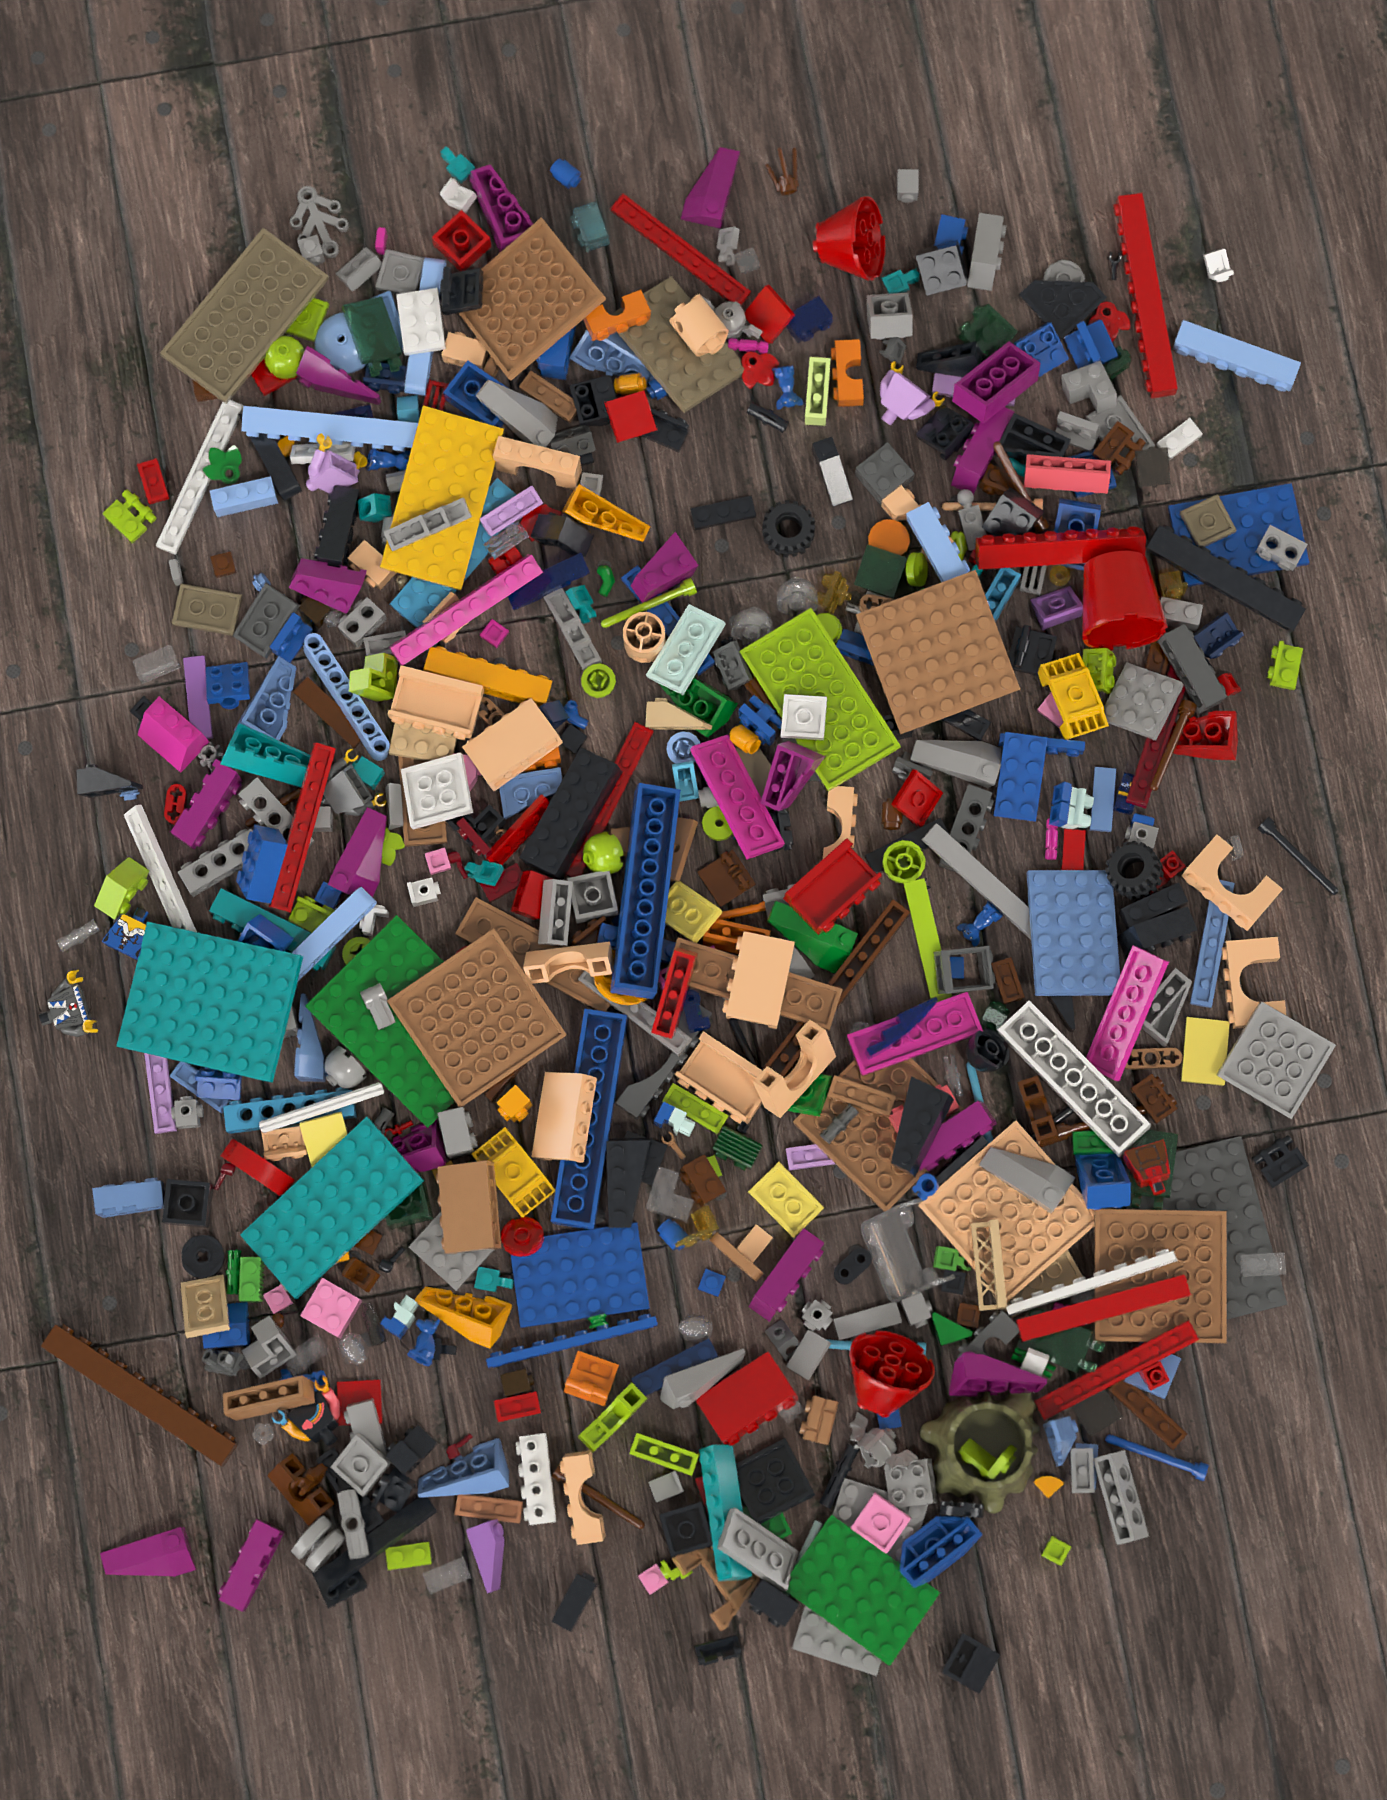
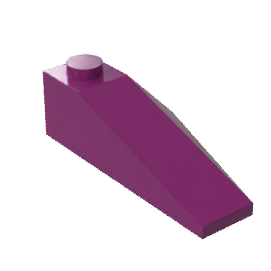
M722 147L718 149L687 196L681 220L721 229L740 151Z
M309 346L306 347L296 372L301 385L308 389L312 387L318 391L380 405L381 399L377 393L358 380L351 381L352 378L342 368L336 370L330 364L331 360Z
M437 1119L428 1128L422 1123L411 1128L412 1132L400 1138L398 1135L393 1138V1146L416 1172L429 1171L446 1165V1149Z
M969 1351L962 1353L954 1363L949 1395L975 1397L977 1392L990 1391V1395H997L1005 1390H1009L1011 1394L1039 1392L1047 1384V1379L984 1354H975Z
M179 1527L100 1553L106 1575L178 1576L197 1570L185 1527Z

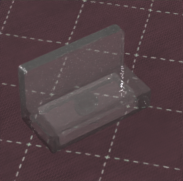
M171 645L133 660L136 674L142 684L181 668Z

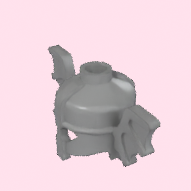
M702 297L729 330L727 340L740 337L742 332L746 333L748 337H760L763 332L762 330L753 325H745V313L739 303L736 301L726 302L715 308L709 300Z
M859 1412L856 1413L855 1420L850 1422V1427L853 1431L850 1440L858 1442L854 1448H860L861 1454L866 1461L865 1467L869 1469L871 1466L882 1467L884 1464H887L889 1470L892 1471L896 1467L908 1469L912 1462L918 1461V1457L909 1450L894 1454L897 1449L894 1442L896 1435L891 1429L872 1428L866 1433L868 1419Z

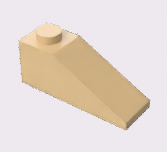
M655 698V702H647L645 727L654 730H712V725L677 705L667 702L668 699Z

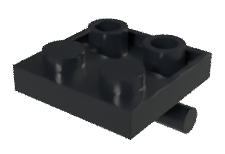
M444 267L443 279L440 282V293L442 294L441 312L446 316L481 309L484 273L482 269L476 268L451 273V267Z
M942 405L916 433V436L922 442L941 452L940 457L946 461L954 451L957 452L965 444V439L971 434L974 425L969 419Z
M1023 625V628L1016 627L1009 654L1013 670L1038 676L1040 666L1052 660L1057 636L1033 631L1029 625Z

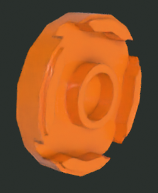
M893 519L882 520L876 523L871 528L868 536L870 550L874 556L883 561L899 559L907 552L910 544V537L906 527Z

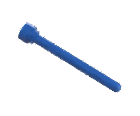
M1110 1434L1105 1437L1107 1443L1191 1472V1475L1200 1481H1204L1209 1465L1203 1462L1192 1464Z

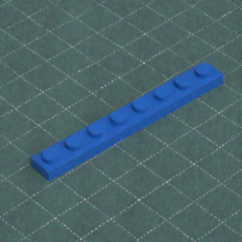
M651 1314L639 1316L638 1321L630 1322V1319L618 1321V1326L609 1328L608 1324L596 1327L595 1332L588 1333L587 1330L575 1332V1337L567 1338L566 1335L553 1338L554 1342L546 1344L545 1340L532 1343L533 1347L524 1349V1346L511 1348L512 1352L503 1354V1351L490 1354L491 1358L486 1359L488 1368H493L658 1326L656 1316L651 1317Z

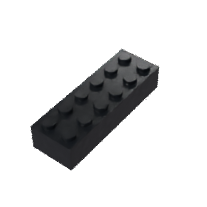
M582 747L579 749L519 857L526 865L556 880L564 879L622 774V770L618 765Z

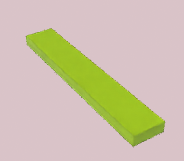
M925 878L904 883L903 885L931 1004L951 998L952 993L938 994L934 952L942 950Z

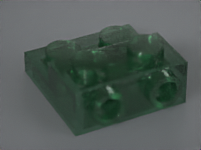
M985 304L983 306L978 305L971 314L974 317L970 322L965 321L960 326L959 331L961 333L958 337L964 343L977 341L984 358L987 359L1007 342H1010L1018 331L990 304Z

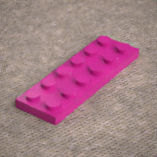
M729 735L692 746L690 751L746 859L783 847L785 843L766 806L761 804V797L733 743L730 741Z
M1132 946L1086 1057L1101 1074L1115 1081H1120L1169 963L1137 946Z
M965 992L848 1034L847 1039L860 1073L864 1076L972 1037L979 1030H983L969 994Z

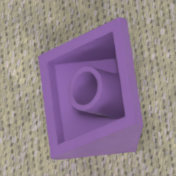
M1070 586L1031 599V604L1041 630L1081 617L1083 613V604Z

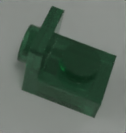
M1120 345L1115 347L1118 354L1117 359H1113L1106 365V373L1110 380L1128 369L1131 364V355L1125 348L1122 349Z
M997 1001L990 1002L980 1021L982 1030L991 1029L998 1033V1029L1004 1024L1010 1013L1006 1005Z

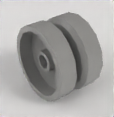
M324 1515L303 1533L291 1550L298 1559L305 1558L312 1552L305 1564L312 1572H316L346 1539L345 1534L339 1529L333 1530L326 1536L332 1527V1522Z

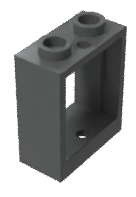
M989 946L934 952L938 994L994 989L995 975L991 968L993 955ZM977 953L980 985L953 987L950 955Z

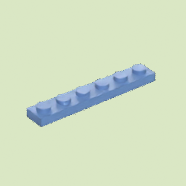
M1219 880L1225 889L1233 893L1235 883ZM1210 900L1208 902L1190 1004L1211 1008L1229 917L1221 912L1218 906Z

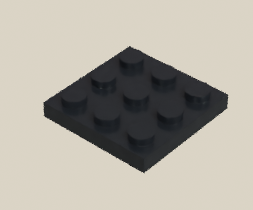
M786 1438L736 1463L740 1495L753 1520L758 1524H762L816 1496Z

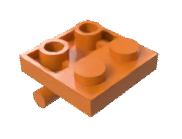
M578 1351L570 1375L566 1380L564 1393L605 1407L619 1365Z

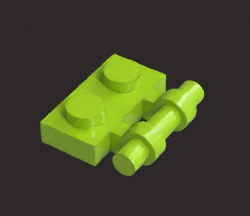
M127 489L122 493L126 502L122 504L116 500L102 514L133 544L147 530L142 523L146 519L153 523L157 517L148 506L145 507L139 501V497L135 493L132 494ZM132 507L140 512L137 517L129 511Z

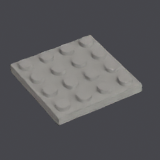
M1260 1001L1216 1075L1292 1119L1336 1045Z

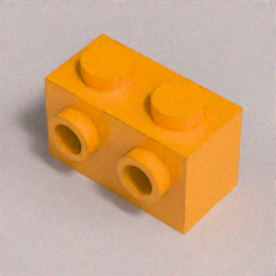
M516 1085L496 1102L499 1106L497 1109L498 1113L507 1122L511 1120L513 1123L517 1120L521 1122L529 1114L527 1110L533 1106L530 1099Z

